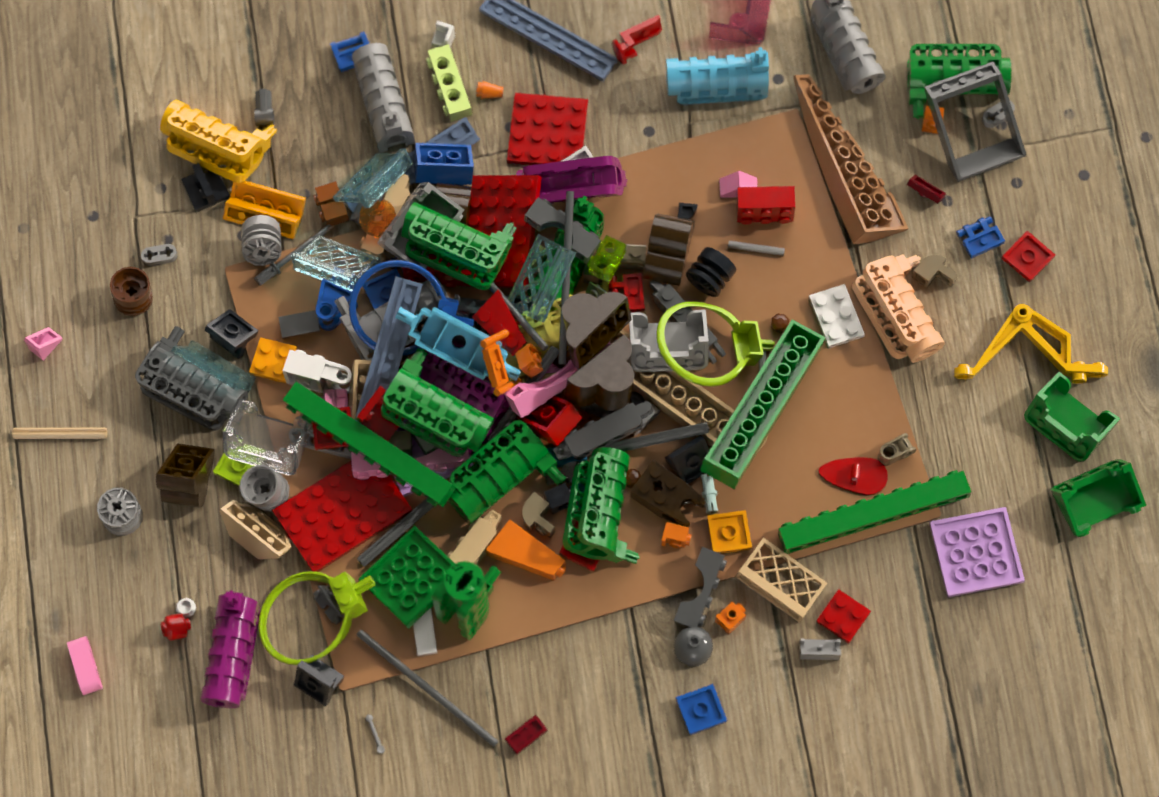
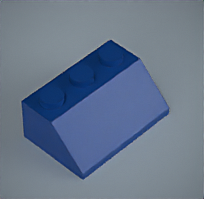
M415 143L416 183L472 185L474 164L471 145Z

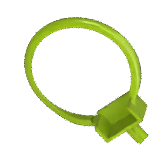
M682 302L670 307L660 318L656 333L658 348L669 367L685 380L701 386H720L732 381L745 365L755 366L763 357V351H772L775 342L772 340L761 339L757 321L739 322L727 310L702 302ZM697 306L709 309L724 318L733 328L731 335L737 366L726 375L717 378L700 377L682 368L671 356L664 336L666 323L674 312L684 307Z
M307 571L284 579L269 593L260 611L258 631L264 648L273 658L289 665H298L302 660L309 664L323 658L334 650L346 637L351 627L352 619L368 611L361 594L375 586L374 580L371 576H368L356 583L354 578L345 571L334 578L321 572ZM300 581H319L330 585L341 612L345 613L336 639L323 652L307 659H291L277 652L269 641L266 625L269 610L278 595L287 587Z

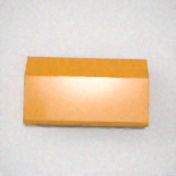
M248 181L242 183L233 182L231 196L225 202L223 220L242 225L246 219L252 216H270L279 223L281 236L294 239L303 216L306 198Z

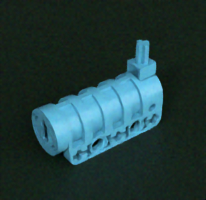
M759 47L758 51L745 54L744 57L726 55V58L708 56L707 59L697 60V57H689V60L679 61L678 58L666 59L668 96L677 95V102L684 105L763 100L767 98L769 89L768 52Z

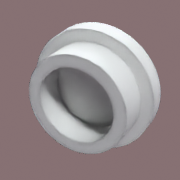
M183 598L177 603L176 611L183 614L185 618H188L195 613L196 605L193 600Z

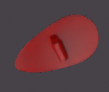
M867 457L834 460L820 466L818 470L819 475L832 485L863 495H875L881 492L888 480V473L884 464L877 459Z

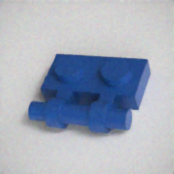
M991 216L977 219V222L971 225L966 224L962 226V229L956 231L959 238L967 236V239L963 240L962 244L971 259L1005 243V239L997 225L989 228L988 225L993 223ZM978 229H981V230H982V232H980V233H978V234H976V235L973 233L974 231H976V230H978Z

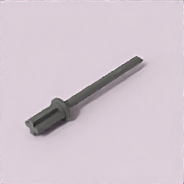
M330 224L277 264L270 262V266L254 279L261 286L274 275H280V268L329 232L333 227Z

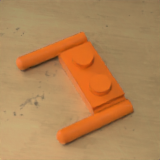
M506 329L480 341V346L484 348L482 353L488 371V378L492 388H495L493 391L495 396H500L518 383H522L521 378L508 382L509 379L499 344H496L497 341L509 335Z

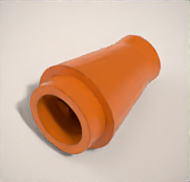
M485 81L477 83L476 97H480V99L502 98L503 87Z

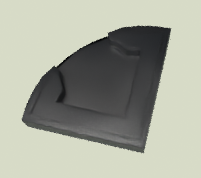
M679 202L678 218L691 219L697 211L698 204Z

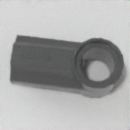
M259 89L255 91V125H275L271 90Z

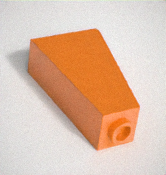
M511 520L506 523L486 548V555L553 581L557 576L560 578L567 569L565 567L566 560Z

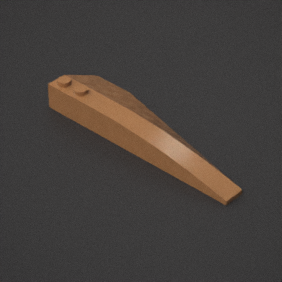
M809 74L794 75L793 79L813 149L853 244L869 243L907 231L908 226L891 192L886 193L883 187L885 183L874 174L872 164L865 161L863 158L865 154L849 131L843 129L841 119L834 116L830 110L832 106L829 102L823 100L821 97L822 92Z

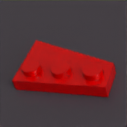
M497 289L472 318L491 336L504 329L508 330L509 335L499 341L515 357V353L527 344V341L511 314L500 290Z

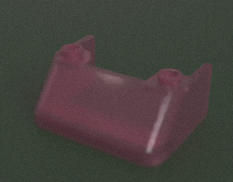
M748 0L746 13H734L730 17L729 24L710 22L709 38L751 45L761 44L765 39L771 0Z

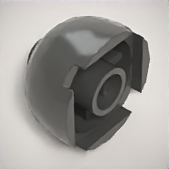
M687 627L676 636L674 653L680 662L690 667H696L705 664L711 657L713 641L709 633L703 628Z

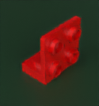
M379 386L358 414L356 420L386 441H389L399 426L382 417L381 407L386 389Z

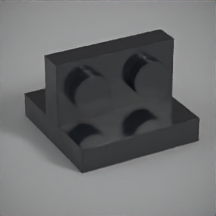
M199 163L192 165L194 172L191 175L181 179L196 213L230 198L221 176L207 169L202 170Z
M229 309L207 324L204 331L210 334L209 337L239 359L243 356L247 343L257 336L259 330Z
M700 435L664 458L667 464L676 472L677 476L689 484L705 474L700 469L710 450L704 437Z
M302 660L297 665L294 686L326 707L331 700L332 693L343 681L344 675L321 660L309 664Z

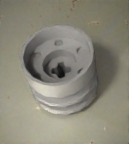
M256 215L246 219L241 227L243 258L251 264L260 266L269 265L270 262L277 261L282 252L279 223L274 218L266 215Z
M255 465L249 468L241 478L240 491L242 497L265 512H271L286 502L289 497L290 487L288 481L268 466Z
M124 488L107 490L97 503L99 518L110 533L117 536H126L139 528L143 519V512L136 497L129 490Z

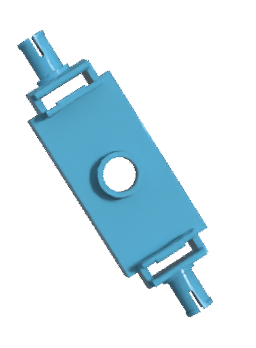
M400 307L395 318L410 325L411 330L408 335L416 339L415 345L484 380L485 376H488L482 353L484 348L480 346V341L490 337L489 335L436 307H433L432 311L424 307L416 315ZM423 315H426L428 318L422 327L421 333H419L416 329ZM456 335L463 336L466 339L465 346L461 348L455 347L452 343L453 337ZM497 341L496 344H499L507 376L516 381L521 370L506 363L507 350L501 348L502 342Z

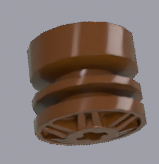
M130 266L118 270L112 276L110 290L114 305L119 312L124 315L136 316L149 309L152 305L153 294L149 277L143 270Z

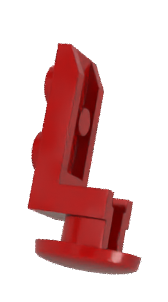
M660 16L652 17L619 33L620 44L616 39L612 41L614 54L622 65L627 64V59L638 56L633 48L634 46L658 35L663 30Z

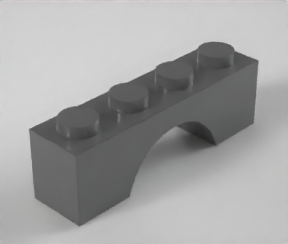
M538 197L524 216V221L538 231L548 227H556L565 231V212L562 210L557 211L546 199L542 200ZM574 221L572 225L571 254L587 264L599 248L601 240H599L595 233L583 229V225L578 221Z
M702 547L695 565L700 569L704 577L703 590L694 600L680 603L674 621L692 628L702 627L706 618L703 615L704 610L710 607L713 597L710 596L713 589H717L720 579L717 578L720 571H724L727 560H724L725 555Z

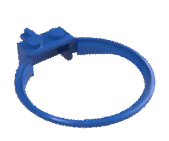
M392 260L371 267L358 279L350 296L349 316L352 326L358 337L373 350H375L376 342L365 334L358 322L356 301L358 293L367 279L385 268L406 267L419 272L432 284L437 296L441 295L437 309L473 327L474 319L456 316L459 301L447 298L438 280L428 270L409 261ZM415 344L406 347L402 356L413 354L418 348H423Z

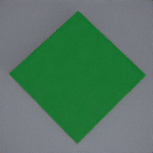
M414 525L358 580L361 581L371 576L375 586L370 588L369 591L409 629L433 606V593L444 579L447 570L455 563Z

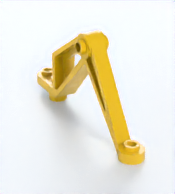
M1019 304L1014 308L974 368L968 364H959L958 367L954 368L955 378L973 379L1022 331L1064 376L1071 377L1072 383H1086L1087 377L1102 378L1108 376V367L1102 362L1085 364L1084 362L1077 361L1072 364L1071 334L1026 304ZM1033 324L1060 341V354L1032 327Z

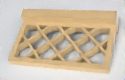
M764 537L735 576L799 623L827 585V582ZM763 544L770 549L771 556L761 557L760 548ZM776 558L785 559L787 567L777 568ZM772 559L774 569L764 570L762 560ZM759 561L761 571H753L747 566L750 562ZM799 569L802 571L803 579L794 580L792 570ZM788 571L790 580L780 582L778 572ZM775 572L777 582L769 583L766 580L765 573ZM808 581H816L821 586L818 590L810 591ZM804 582L806 592L796 593L794 583ZM791 584L793 594L783 593L781 585ZM807 595L808 605L805 608L798 603L797 596Z

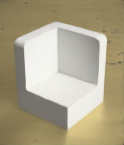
M437 21L436 32L431 45L438 48L449 44L451 47L455 37L454 26Z

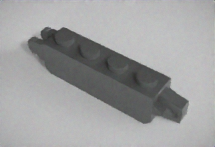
M653 280L650 282V287L654 291L652 293L654 302L663 314L670 307L685 302L670 284L667 285L665 283L662 285L660 282ZM690 307L681 308L669 317L670 322H686L687 314L693 310ZM707 327L709 340L708 360L714 364L717 360L710 352L712 349L721 357H724L726 353L717 343L718 339Z
M643 402L635 406L634 403H628L624 408L613 413H605L601 416L602 419L596 422L593 420L586 423L584 428L578 431L577 429L570 431L564 438L565 441L553 449L559 461L572 456L576 460H581L591 455L594 449L607 447L642 429V419L648 417L653 412L652 404L650 402Z

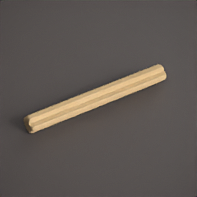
M105 427L13 428L12 437L14 439H106L108 436V430Z

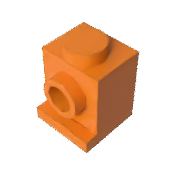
M926 106L921 132L938 134L930 107ZM939 107L943 119L944 108Z
M531 343L515 353L520 370L528 377L533 378L543 371L541 364L542 353Z
M666 522L661 546H665L666 543L674 548L685 547V545L689 546L692 534H688L689 527Z
M732 601L716 615L715 622L729 635L746 619V614L744 613L746 610L740 603L735 604ZM734 612L736 616L732 618L728 614Z

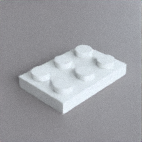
M845 284L809 295V300L822 334L826 337L825 341L828 349L865 336Z

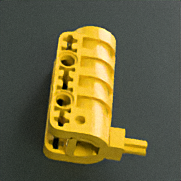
M174 100L169 104L160 124L161 133L169 136L166 140V149L170 153L194 164L199 163L201 167L236 183L244 182L257 169L264 153L270 148L271 138L277 132V129L272 124L263 131L256 129L252 134L247 131L240 132L236 126L229 123L223 124L220 119L214 116L207 117L205 112L199 109L192 110L188 104L179 100ZM187 150H193V151H195V152H194V153H188V152H186V151H187ZM219 165H225V166H227V167H226V168H220V167H218V166H219Z

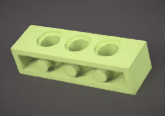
M449 44L428 50L427 65L429 69H433L432 79L434 84L439 86L437 93L440 101L443 100L445 103L442 106L445 116H449L451 122L472 116L471 106ZM440 66H446L445 69H439ZM446 82H452L451 85H444ZM451 98L458 99L456 101H450Z

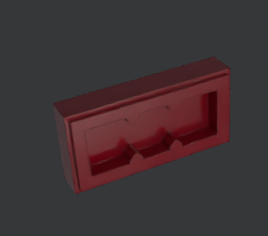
M917 175L911 177L906 184L916 190L920 196L929 198L937 204L946 196V192Z
M535 714L507 736L505 741L515 754L518 755L548 732V729Z

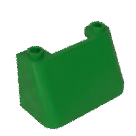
M1058 372L1036 394L1025 411L1024 418L1028 424L1078 462H1084L1116 426L1120 418L1107 410L1102 411L1099 416L1068 393L1071 389V382L1066 376Z
M1121 459L1109 461L1051 488L1052 495L1073 535L1078 537L1088 535L1092 529L1091 525L1123 511L1130 512V514L1138 513L1142 507L1147 506L1131 463Z

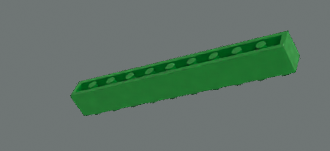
M295 382L284 397L283 401L287 405L285 407L293 414L298 412L302 415L301 419L308 424L315 423L318 425L316 428L325 435L327 432L333 435L332 439L340 445L345 443L349 446L347 449L355 455L358 453L364 456L363 460L370 465L377 464L380 466L379 470L387 476L392 474L396 477L394 480L402 486L405 484L412 487L410 490L419 497L421 494L427 497L426 501L432 506L436 507L439 505L443 508L456 488L452 483L300 383Z
M954 470L947 473V476L941 478L935 476L922 484L921 482H916L906 489L902 487L896 488L890 494L884 495V493L875 495L873 499L867 501L866 499H861L851 506L842 505L832 512L826 510L813 518L807 516L794 524L792 522L784 523L779 528L778 535L784 552L790 554L969 498L972 491L964 470L960 472Z

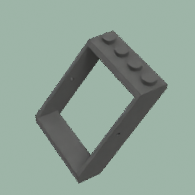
M994 62L925 86L927 101L948 166L958 182L1026 157V151L1002 75ZM994 82L1012 138L955 159L937 102Z

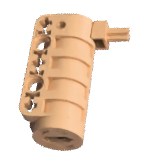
M904 254L897 257L887 256L867 264L863 270V275L857 277L853 282L852 289L890 355L895 359H902L908 356L912 363H916L938 352L945 345V342L940 333L935 331L932 326L933 322L930 316L925 314L921 301L915 297V291L911 284L905 280V276L912 268L917 267L921 258L916 255L905 258ZM867 298L873 299L875 305H870L867 302ZM885 330L892 331L893 337L887 336Z

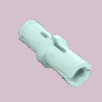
M707 474L701 475L703 485L702 497L705 498L706 514H711V511L713 514L718 513L717 490L714 487L713 477H707Z

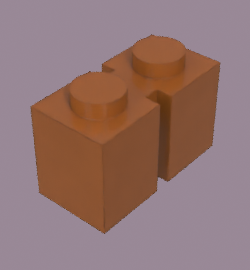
M337 182L316 187V195H313L316 206L320 205L322 211H319L321 221H326V224L331 226L349 221Z

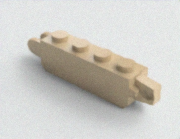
M400 175L395 184L391 183L389 189H385V194L382 197L383 201L375 211L376 216L368 224V233L360 241L359 247H361L362 252L359 261L360 267L369 270L376 260L382 261L385 259L384 248L377 243L400 211L407 197L411 196L408 175Z
M492 509L483 519L479 517L477 521L470 524L467 535L461 536L458 540L457 548L454 552L450 551L447 556L454 563L468 561L478 565L486 554V548L497 536L496 528L502 516Z

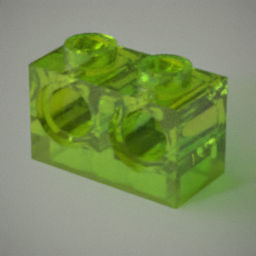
M606 235L604 240H601L595 256H592L588 261L589 274L610 283L627 251V244ZM613 248L615 249V251L609 253L606 251V249ZM605 264L606 267L600 269L597 267V265Z

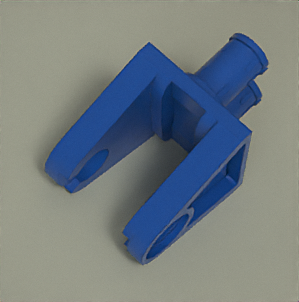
M336 269L331 281L324 278L321 281L316 315L319 318L320 327L325 331H332L342 323L339 319L342 315L334 301L344 296L349 304L352 290L357 282V278L353 277L347 290L340 287L347 274L343 271L340 273L339 269ZM333 319V322L330 325H325L323 323V320L330 321Z

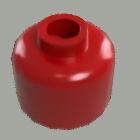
M181 613L166 616L160 624L163 637H167L169 641L186 638L188 630H191L189 618L185 619Z

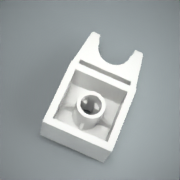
M289 350L283 368L287 384L294 385L295 382H298L307 389L323 393V390L342 389L339 385L348 384L352 378L351 370L348 367L328 361L320 355H307L302 350Z

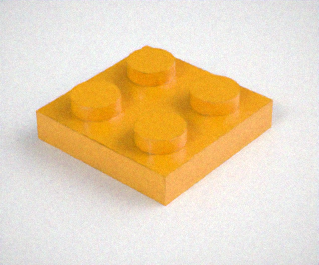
M260 337L250 367V375L286 383L283 368L289 350L295 351L297 346Z
M746 510L707 515L712 551L722 554L752 549Z

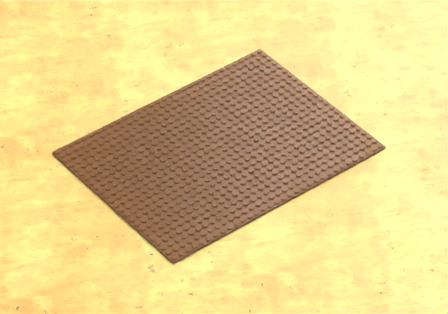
M799 110L785 111L618 158L627 179V187H624L623 194L604 198L595 197L587 200L594 203V207L600 209L604 214V230L599 239L601 240L600 246L591 258L605 259L603 282L599 286L606 292H611L608 288L610 276H617V282H622L623 274L642 273L645 311L638 312L644 313L647 316L648 323H659L663 312L654 302L652 295L654 291L650 287L652 280L643 279L644 270H637L636 268L634 270L607 268L608 243L646 245L647 256L655 214L659 213L678 217L680 202L698 204L695 215L689 219L695 221V227L680 286L670 284L685 302H702L721 307L734 315L739 322L757 321L761 339L774 341L775 347L783 333H776L771 328L773 316L778 313L785 314L789 319V323L793 319L823 336L811 306L809 295L845 284L865 334L862 338L829 349L826 341H824L820 352L768 434L767 442L756 454L735 490L713 478L714 487L717 490L716 501L719 511L715 514L746 510L752 544L751 550L722 553L725 555L724 560H727L724 571H720L717 578L720 579V582L735 578L763 537L784 552L778 535V530L782 524L787 522L794 524L807 516L813 518L826 510L832 512L842 505L851 506L861 499H866V501L873 499L875 495L854 493L832 485L819 475L818 470L820 466L828 462L855 457H867L878 460V454L882 445L907 433L909 436L908 440L917 451L911 456L891 465H884L888 473V480L884 489L877 494L884 493L886 495L892 493L891 491L896 488L902 487L906 489L916 482H921V484L928 482L929 478L878 333L852 289V284L858 276ZM741 171L756 177L757 187L795 186V214L793 222L787 224L771 222L769 224L752 222V224L748 225L737 223V197H720L719 179ZM555 202L552 204V207L557 211L562 210L565 212L566 202ZM548 227L541 231L535 229L534 241L546 248L548 253L551 241L555 240V232L560 228ZM367 228L314 242L280 268V275H274L261 286L254 278L268 268L270 264L260 266L245 261L225 268L237 315L259 330L257 336L246 345L250 364H252L259 339L262 337L297 346V350H302L307 355L323 356L326 360L344 365L352 371L354 360H361L342 323L332 331H325L320 327L318 332L282 338L278 317L316 310L321 281L323 278L331 281L336 269H339L340 273L343 271L347 274L340 287L347 290L353 277H356V281H358L367 271V269L359 266L362 254L359 245L362 237H366L368 233ZM729 241L779 247L785 248L784 256L732 249L728 248ZM298 247L282 251L281 256L274 263L277 264ZM705 247L718 250L729 258L736 267V273L730 281L724 282L725 288L721 290L718 297L704 294L693 286L686 277L687 270L691 268L693 263H698L697 257ZM386 257L382 261L376 260L373 266L386 262ZM401 267V268H399V269H397V270H398V272H399L401 278L404 279L403 271H402V267ZM382 269L374 273L369 279H367V281L375 277H378L386 272H389L393 269ZM537 269L533 273L530 271L528 287L532 279L536 278ZM583 274L572 295L586 292L589 283H583ZM442 284L451 299L455 298V294L463 298L488 300L493 295L490 289L480 290L475 287L461 286L447 287ZM363 286L357 297L358 307L356 311L360 317L374 310ZM499 288L505 296H529L532 301L535 299L527 293L528 288ZM624 289L619 290L618 293L624 295ZM689 306L692 310H706L707 327L718 339L717 343L723 348L726 355L721 357L712 349L710 352L716 358V363L712 364L708 360L706 368L687 371L704 378H717L726 375L737 366L731 335L733 328L717 313L703 307ZM333 319L330 321L323 320L325 325H330L333 322ZM419 323L417 327L420 332L422 331L423 324ZM629 323L623 328V330L628 334ZM415 341L406 345L405 348L414 345ZM766 351V360L772 351ZM374 352L369 353L367 357L372 358ZM415 353L402 356L400 365L403 366L407 359L411 360ZM558 354V356L552 364L562 369L565 365L558 364ZM759 361L755 366L745 365L732 381L724 385L702 387L735 410L759 373ZM254 376L281 475L288 481L290 487L288 500L351 461L349 458L293 444L289 437V432L292 428L303 427L313 430V423L308 424L301 419V414L298 412L293 414L285 408L287 405L283 399L293 385ZM350 382L339 386L342 389H347L350 386ZM566 388L556 396L566 400ZM312 391L319 397L323 396V393ZM573 405L582 416V419L572 430L577 429L578 431L584 428L586 423L602 419L596 415L586 413L580 409V406ZM660 410L657 417L638 435L630 434L621 440L681 428L683 426ZM298 432L297 435H293L295 436L296 440H298V438L301 437L305 438V443L308 442L307 439L309 434H307V437H303L301 435V432ZM696 436L624 451L630 456L629 469H635L642 475L654 460L677 476L664 457L692 441ZM539 438L546 448L557 447ZM883 452L886 457H892L890 452ZM591 455L587 456V460L589 461ZM576 465L557 467L566 477L562 484L566 483L568 488L572 486ZM536 469L480 517L483 519L493 509L502 516L496 528L497 535L506 523L511 520L559 555V551L563 546L568 508L553 515L549 509L543 516L545 520L555 527V533L551 538L547 535L542 536L536 531V527L531 532L526 529L522 514L525 502L533 492L546 500L544 492L557 487L556 483L548 475L543 477ZM389 474V476L391 477V479L393 480V482L395 483V485H396L397 488L399 489V487H398L396 481L394 480V479H395L394 476H393L392 474ZM700 476L688 485L702 496L703 485ZM626 487L623 493L624 501L620 512V525L617 531L618 540L626 542L627 549L640 555L636 564L625 560L618 563L608 561L607 559L600 560L596 569L592 572L559 555L566 560L565 567L567 569L560 578L557 576L553 581L496 560L485 554L477 565L482 570L484 576L491 566L497 567L501 571V574L493 583L494 590L488 597V617L469 641L460 633L461 629L459 628L457 614L455 613L449 622L444 624L436 618L433 605L431 612L437 654L418 656L413 625L408 629L367 590L361 596L368 611L352 619L348 634L330 652L334 670L344 675L339 688L341 691H346L403 674L356 636L361 629L408 668L415 671L704 587L703 574L695 564L702 547L712 550L707 515L714 514L712 511L711 514H706V505L703 508L693 504L682 506L680 511L690 522L688 533L692 534L690 545L674 548L666 543L665 546H661L666 522H672L660 518L631 498V489ZM660 487L654 488L655 491H658V489L661 491ZM412 493L404 498L413 510L427 497L422 494L419 497ZM447 501L443 508L439 505L433 507L365 567L358 562L357 558L399 521L319 572L334 578L345 571L358 583V579L414 525L448 555L450 551L454 552L457 548L456 544L461 536L467 535L470 524ZM939 507L788 555L797 560L940 518L941 512ZM576 519L572 520L573 526L577 521ZM763 544L760 548L761 557L771 556L770 549ZM776 558L777 565L787 563L783 558ZM772 559L762 560L764 569L773 567ZM305 561L307 571H312ZM759 561L750 562L747 567L753 571H759ZM310 581L313 593L319 589V585L330 586L323 582ZM316 602L329 647L339 634L344 617H341L342 621L339 624L332 623L325 614L329 606L327 605L322 609Z

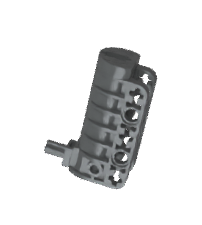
M175 326L168 338L162 337L160 342L158 341L153 345L136 371L135 378L140 385L142 393L213 431L219 430L227 419L235 423L246 405L248 392L178 355L180 349L177 344L185 331ZM141 374L144 375V378H143L142 381H141V377H140ZM215 419L218 420V424L214 423L213 425H211V421Z

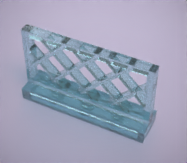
M400 148L395 154L376 153L333 196L334 201L362 203L364 208H370L413 164L406 148Z
M537 234L508 300L520 312L544 323L576 252ZM543 240L546 249L540 251L539 246ZM558 248L554 258H552L551 251ZM547 253L548 261L542 264L541 256ZM536 259L537 267L532 269L531 263ZM549 266V269L546 275L544 276L543 268ZM539 271L540 278L534 281L533 273ZM528 277L529 284L523 286L524 279ZM541 283V286L538 292L536 293L535 286ZM531 289L532 296L526 298L525 291ZM520 294L521 302L515 304L514 300ZM533 301L531 308L528 311L527 303Z
M320 235L301 253L295 251L291 255L295 271L321 281L324 278L352 292L358 279L367 270L380 263L379 257ZM320 243L327 245L316 248ZM333 250H341V251H342V252L331 253V251H333ZM329 251V254L318 256V253ZM316 254V256L310 257L308 255ZM346 256H357L355 258L346 259ZM344 257V260L333 261L335 258ZM324 260H331V262H328V263L323 262V261H324ZM365 261H370V262H371V263H369V264H363V265L361 264V262H365ZM359 263L358 266L348 267L349 264ZM346 265V268H339V267H338V266ZM361 271L357 276H356L355 273H353V272Z
M191 340L188 346H173L171 350L233 389H243L249 393L256 380L254 376L194 340Z

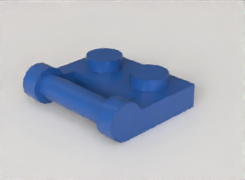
M365 31L359 33L358 36L337 43H330L340 72L355 68L352 60L353 52L369 44ZM360 42L363 43L361 45L339 52L340 49L349 47Z

